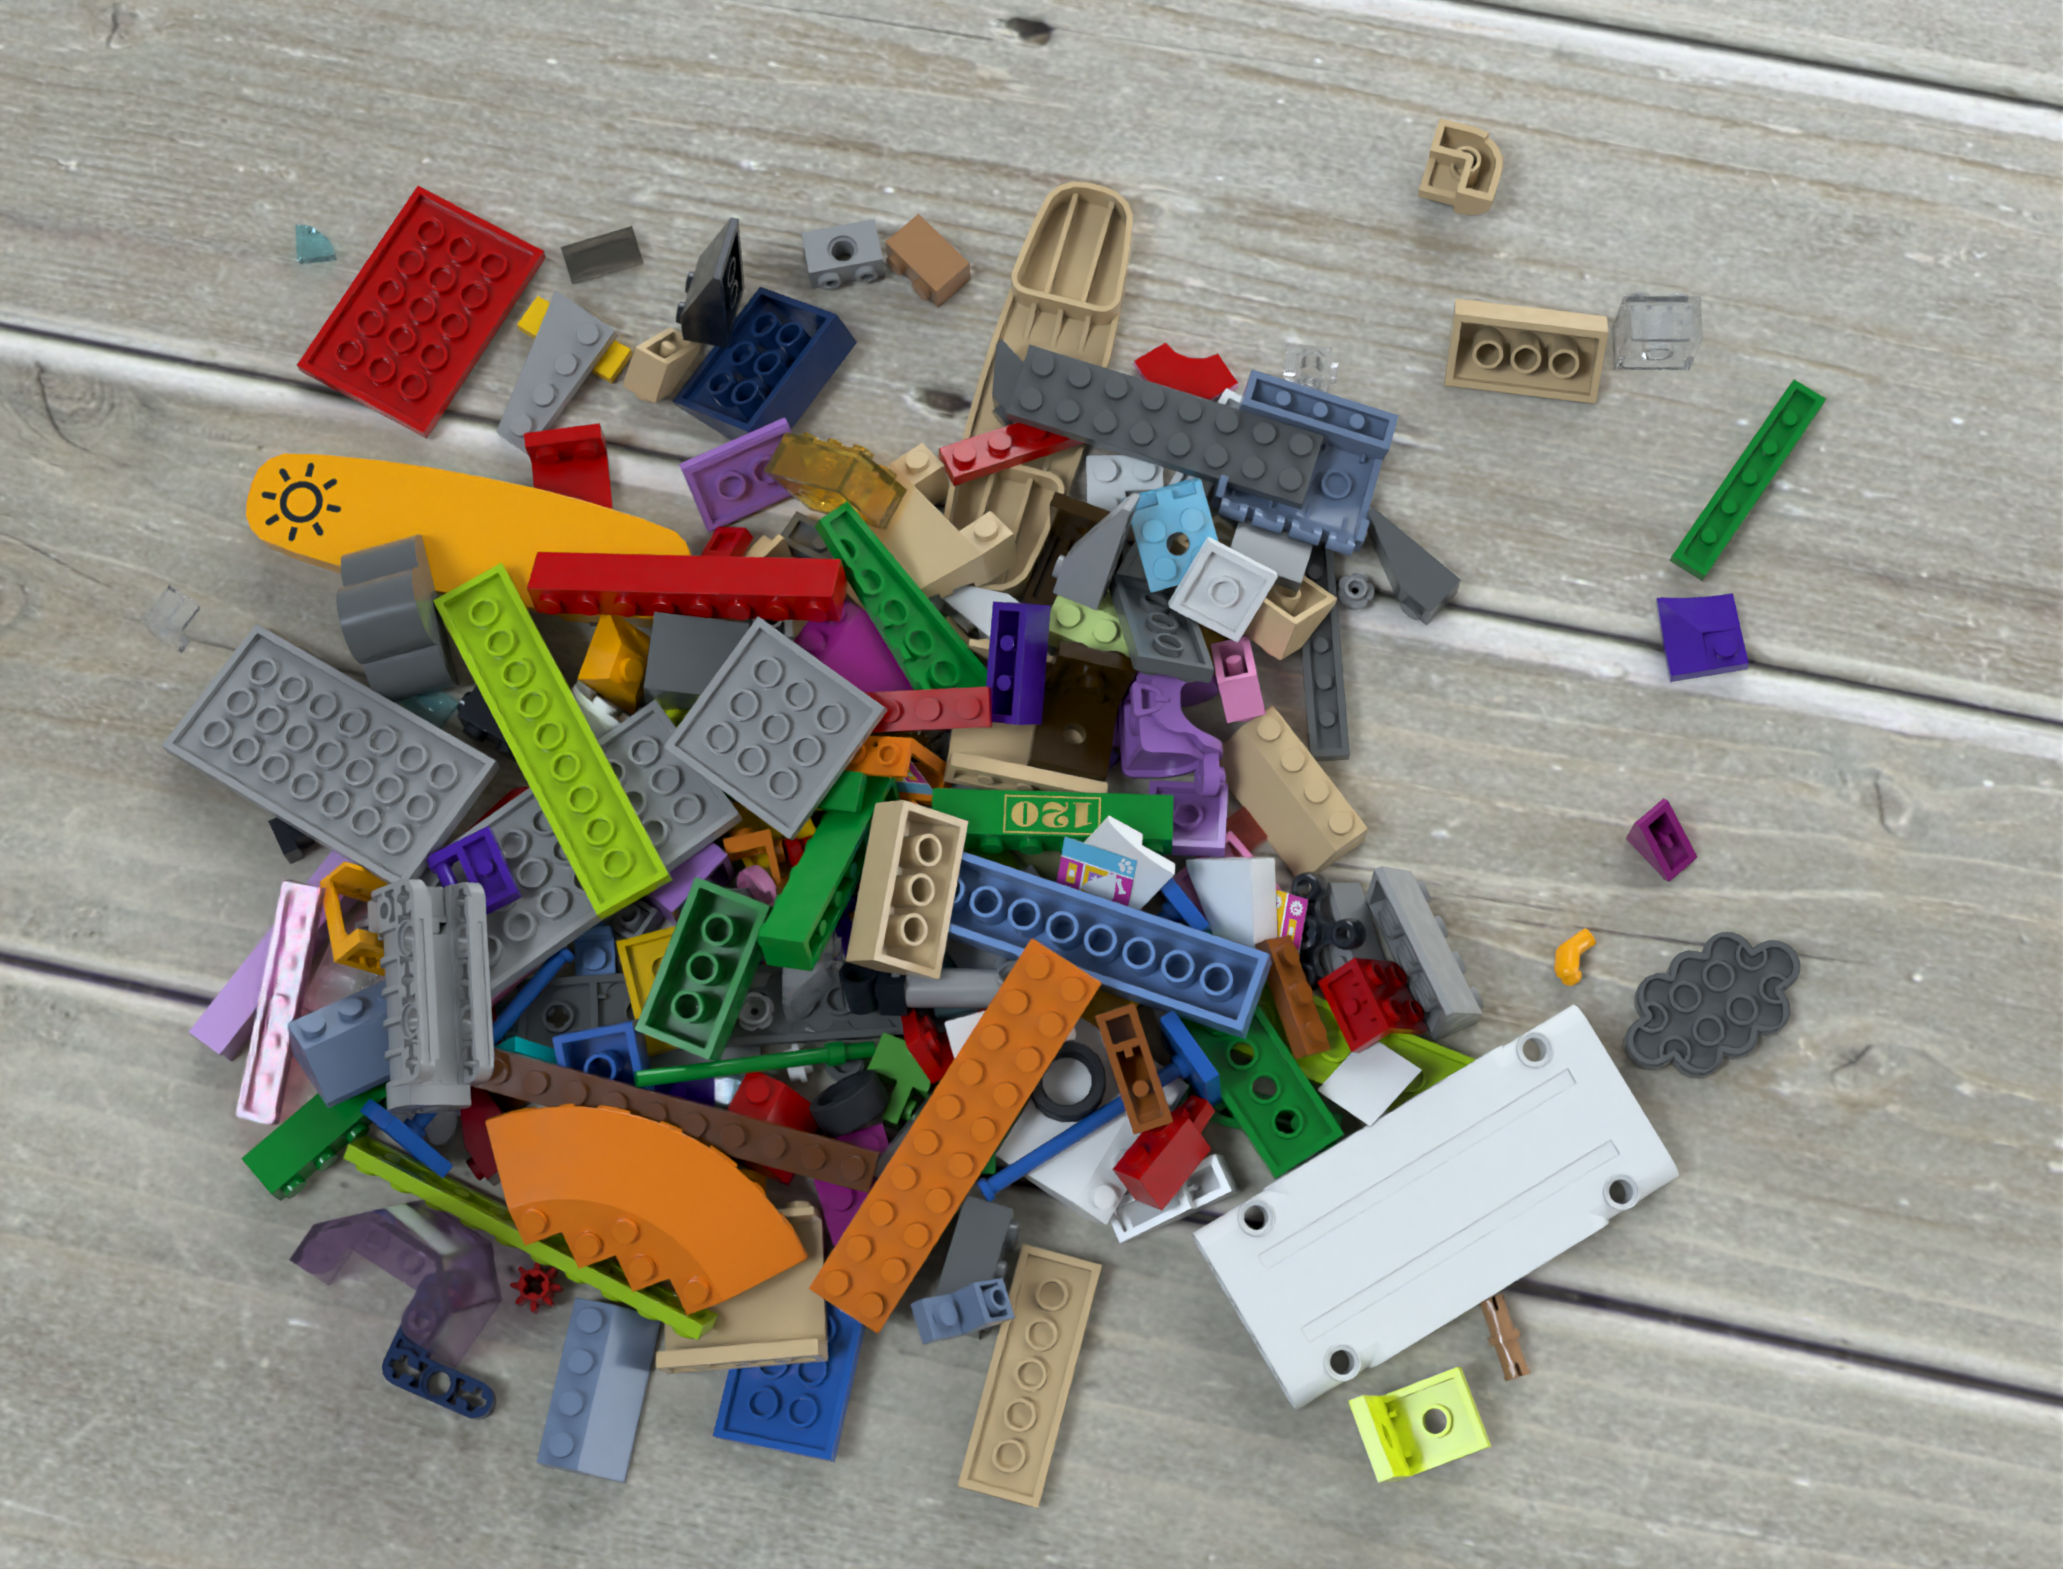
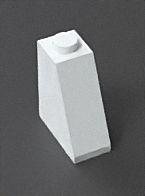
M1208 857L1186 860V868L1213 935L1256 949L1255 944L1266 939L1278 937L1275 857Z

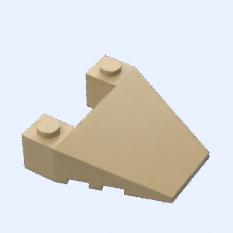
M921 443L889 465L859 516L927 598L938 594L940 598L953 595V589L974 583L975 587L989 583L1019 563L1014 533L991 511L958 531L934 506V504L948 495L949 485L945 465ZM848 582L846 596L853 604L864 609Z

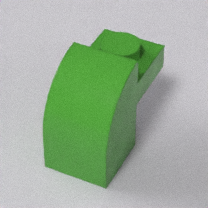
M883 1032L868 1070H875L881 1082L895 1087L882 1120L884 1126L900 1131L903 1122L907 1123L916 1111L918 1101L913 1099L914 1095L926 1099L932 1092L933 1084L907 1049L905 1040Z

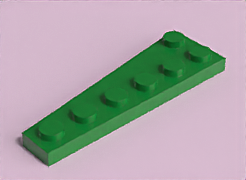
M846 501L821 518L814 527L833 558L841 559L847 581L913 689L986 687L987 669L849 502Z

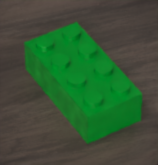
M695 877L635 1030L705 1059L721 1060L763 954L762 947L758 944L759 928L762 923L767 921L774 907L710 881Z

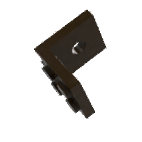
M1056 491L1049 505L1051 533L1022 600V603L1050 605L1051 608L1058 596L1053 593L1058 578L1053 577L1052 573L1061 554L1067 556L1073 545L1111 512ZM1128 534L1114 572L1115 574L1128 552Z
M1060 641L1045 674L1042 723L1034 725L1027 766L1105 782L1108 775L1118 706L1136 674L1130 657L1119 651L1105 652L1088 648V646L1080 642L1066 643ZM1069 729L1077 731L1081 735L1083 742L1080 744L1069 743L1065 740L1063 731Z

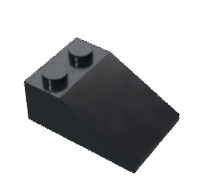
M731 217L700 255L695 271H689L685 285L686 301L679 302L676 313V323L681 324L683 340L725 348L728 346L745 289L738 218Z

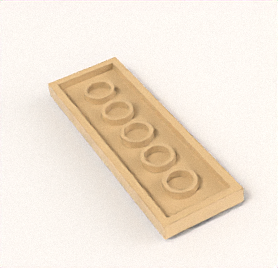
M1022 1244L1008 1296L1015 1318L1001 1323L958 1481V1488L1039 1509L1102 1269L1101 1264Z

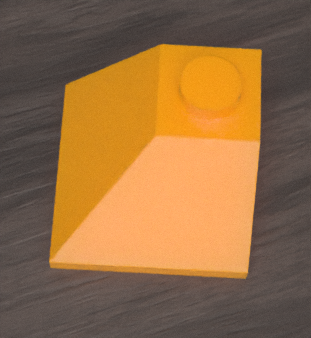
M601 615L577 680L628 713L635 714L644 693L651 637L618 615Z

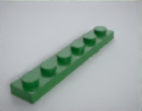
M1793 379L1671 556L1670 561L1699 580H1704L1818 414L1826 398Z

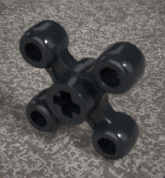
M1303 872L1295 877L1291 888L1293 895L1308 899L1299 961L1304 975L1306 972L1308 974L1307 983L1312 991L1320 988L1318 981L1325 977L1318 958L1321 949L1328 945V943L1334 944L1339 949L1346 951L1358 949L1366 941L1367 932L1364 924L1357 919L1345 918L1340 919L1336 923H1331L1327 917L1322 915L1320 905L1321 900L1327 894V882L1319 873ZM1309 883H1310V885H1311V891H1310V892H1309V889H1308ZM1348 930L1350 932V938H1348L1347 936Z

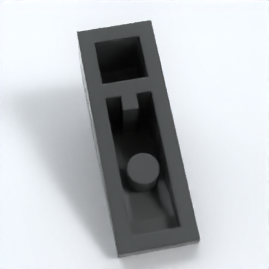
M1372 507L1367 512L1366 520L1370 521L1367 532L1396 599L1401 603L1400 607L1408 617L1413 620L1420 619L1424 624L1428 625L1457 594L1461 579L1377 509Z

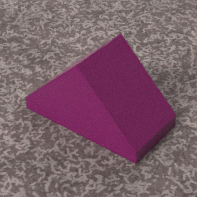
M1664 798L1633 824L1626 837L1628 842L1668 882L1697 858L1669 801Z

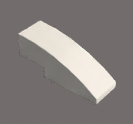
M1213 1154L1202 1160L1163 1211L1135 1200L1131 1193L1121 1199L1110 1218V1222L1119 1243H1125L1190 1216L1240 1191L1224 1156Z

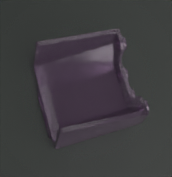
M423 1199L313 1224L289 1259L329 1286L352 1252L356 1251L416 1290V1294L402 1314V1330L409 1339L454 1368H457L502 1301L492 1242L444 1211L431 1209L425 1204Z

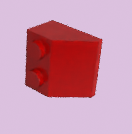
M760 1072L747 1073L727 1108V1110L814 1134H817L820 1129L810 1113L809 1106L811 1103L786 1084ZM728 1156L731 1160L788 1187L795 1176V1173Z

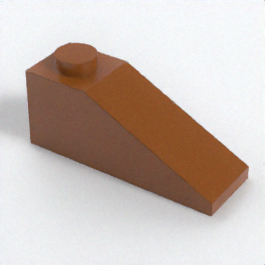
M1133 1003L1096 1015L1095 1018L1133 1134H1139L1172 1123L1173 1119L1135 1004Z

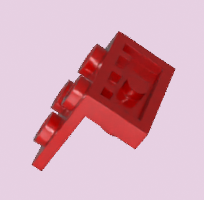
M600 423L524 433L525 449L531 460L534 488L613 509L607 442Z
M1354 957L1318 981L1340 1030L1353 1053L1362 1052L1390 1033L1421 1035L1428 1030L1423 1020V1009L1412 998L1406 986L1407 978L1404 971L1393 961Z
M910 1008L908 1016H901L905 1044L933 1084L943 1078L954 1061L947 1030L939 1034L937 1027L928 1015L922 1018L916 1008ZM981 1009L976 1013L985 1011L986 1009Z

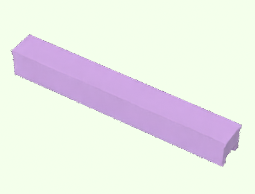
M334 851L330 852L190 1029V1034L220 1056L223 1055L229 1061H232L328 939L329 931L320 881L344 861L352 862ZM338 894L342 917L344 918L357 902V899Z

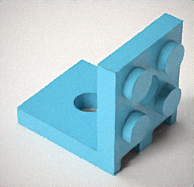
M1196 477L1138 494L1141 496L1131 526L1150 593L1179 585L1207 536L1218 541L1202 481ZM1175 532L1184 533L1189 540L1187 551L1181 555L1171 554L1166 547L1168 537Z

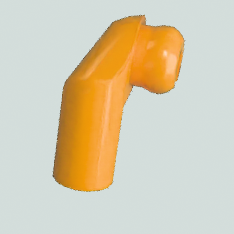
M1586 928L1566 940L1555 951L1554 972L1566 986H1573L1581 980L1582 973L1579 970L1580 955L1596 945L1595 938Z

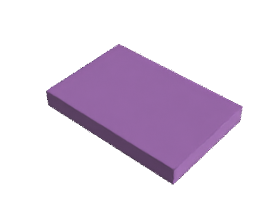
M785 418L679 464L708 533L716 530L717 527H723L813 486Z

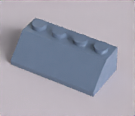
M385 980L286 1024L293 1055L328 1108L390 1080L389 1061H386L384 1053L389 1050L388 1031L383 1029V1021L387 1019L386 1000L381 995V990L386 988Z
M575 1297L537 1458L538 1464L547 1468L625 1483L661 1321L646 1319L639 1315L637 1311L617 1305Z

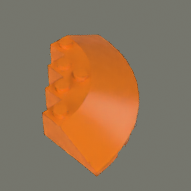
M561 1104L559 1107L518 1109L488 1118L485 1121L507 1208L525 1246L562 1232L579 1269L616 1255L633 1292L670 1279L686 1315L722 1303L807 1260L809 1257L783 1212L779 1213L764 1195L765 1190L756 1181L753 1183L736 1168L737 1164L713 1146L708 1148L701 1142L683 1134L682 1129L664 1121L658 1123L630 1114L631 1111L611 1106L599 1105L597 1108L575 1106V1104Z

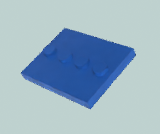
M826 1301L828 1361L729 1369L713 1437L835 1463L866 1326Z

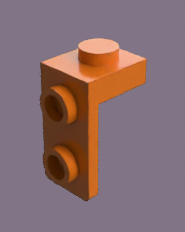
M752 827L732 831L730 838L723 839L725 852L730 861L767 853L773 882L777 886L784 879L781 878L778 863L786 862L781 838L773 840L770 829L755 832Z

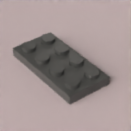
M1114 573L1109 591L1134 670L1151 676L1157 674L1172 676L1189 683L1195 681L1210 683L1214 667L1198 622L1169 608L1168 602L1178 585L1150 593L1146 579Z

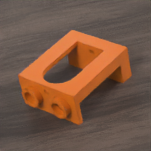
M869 736L844 770L862 772L867 776L907 778L912 756L919 761L912 763L932 789H951L952 783L943 781L946 762L913 738ZM899 792L901 800L910 801L914 798L918 805L932 806V795Z

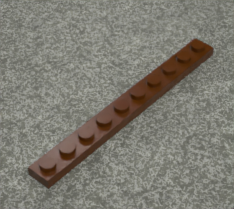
M494 1048V1070L492 1076L488 1081L473 1086L547 1107L575 1104V1106L597 1108L600 1105L631 1111L630 1114L658 1123L664 1121L683 1130V1134L701 1142L708 1148L713 1146L725 1155L865 1193L871 1191L881 1152Z

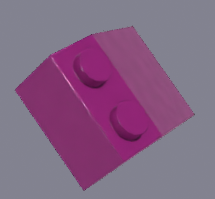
M844 600L840 621H808L793 640L794 643L862 692L914 690L867 612L847 600Z

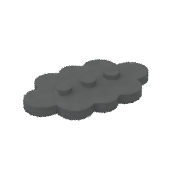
M1721 932L1713 935L1705 943L1701 952L1686 950L1678 953L1670 962L1667 973H1655L1647 976L1637 987L1634 994V1006L1640 1018L1628 1028L1623 1039L1627 1058L1635 1066L1644 1070H1657L1672 1063L1682 1075L1701 1079L1711 1075L1720 1066L1723 1058L1738 1060L1746 1057L1754 1049L1758 1037H1769L1777 1034L1788 1022L1790 1003L1784 991L1794 984L1800 973V960L1796 951L1789 944L1779 940H1767L1752 947L1741 935L1734 932Z

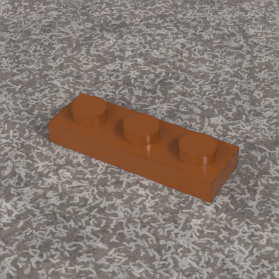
M1291 935L1266 939L1255 944L1257 950L1270 955L1272 964L1267 981L1295 1060L1319 1055L1331 1050L1327 1040L1326 1028L1320 1020L1313 1000L1312 989L1305 978L1299 961V952L1293 944Z

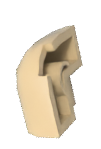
M1440 118L1430 148L1429 159L1420 184L1418 197L1454 206L1453 213L1478 215L1489 211L1501 178L1504 159L1499 147L1489 137V133L1474 126Z

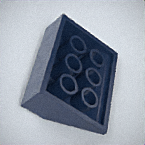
M759 287L736 317L727 348L714 346L672 402L731 441L782 418L786 419L790 429H792L856 345L857 341L837 314Z

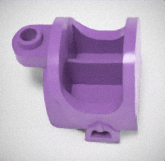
M1136 670V676L1118 706L1112 748L1120 747L1121 771L1126 777L1169 778L1194 772L1195 791L1198 796H1216L1218 790L1224 789L1226 780L1225 769L1223 766H1219V761L1223 758L1222 742L1193 726L1181 711L1183 707L1206 702L1217 695L1219 689L1217 677L1214 674L1210 683L1200 681L1189 683L1172 676L1162 674L1151 676Z

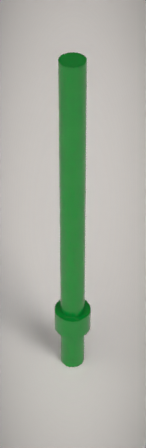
M835 1041L824 1043V1047L640 1070L634 1072L636 1087H645L826 1063L827 1067L845 1065L846 1060L873 1057L876 1049L873 1041L851 1044Z

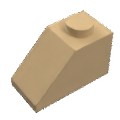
M672 327L663 330L635 347L623 387L634 392L635 396L643 401L653 403L660 401L673 392L700 351L702 343L683 340L682 333Z

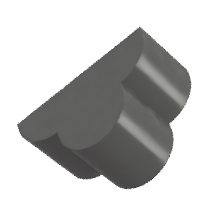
M417 534L344 554L341 558L343 587L337 590L336 595L338 617L348 648L355 660L363 664L371 689L392 702H398L459 685L443 619L433 600L437 599L422 535Z

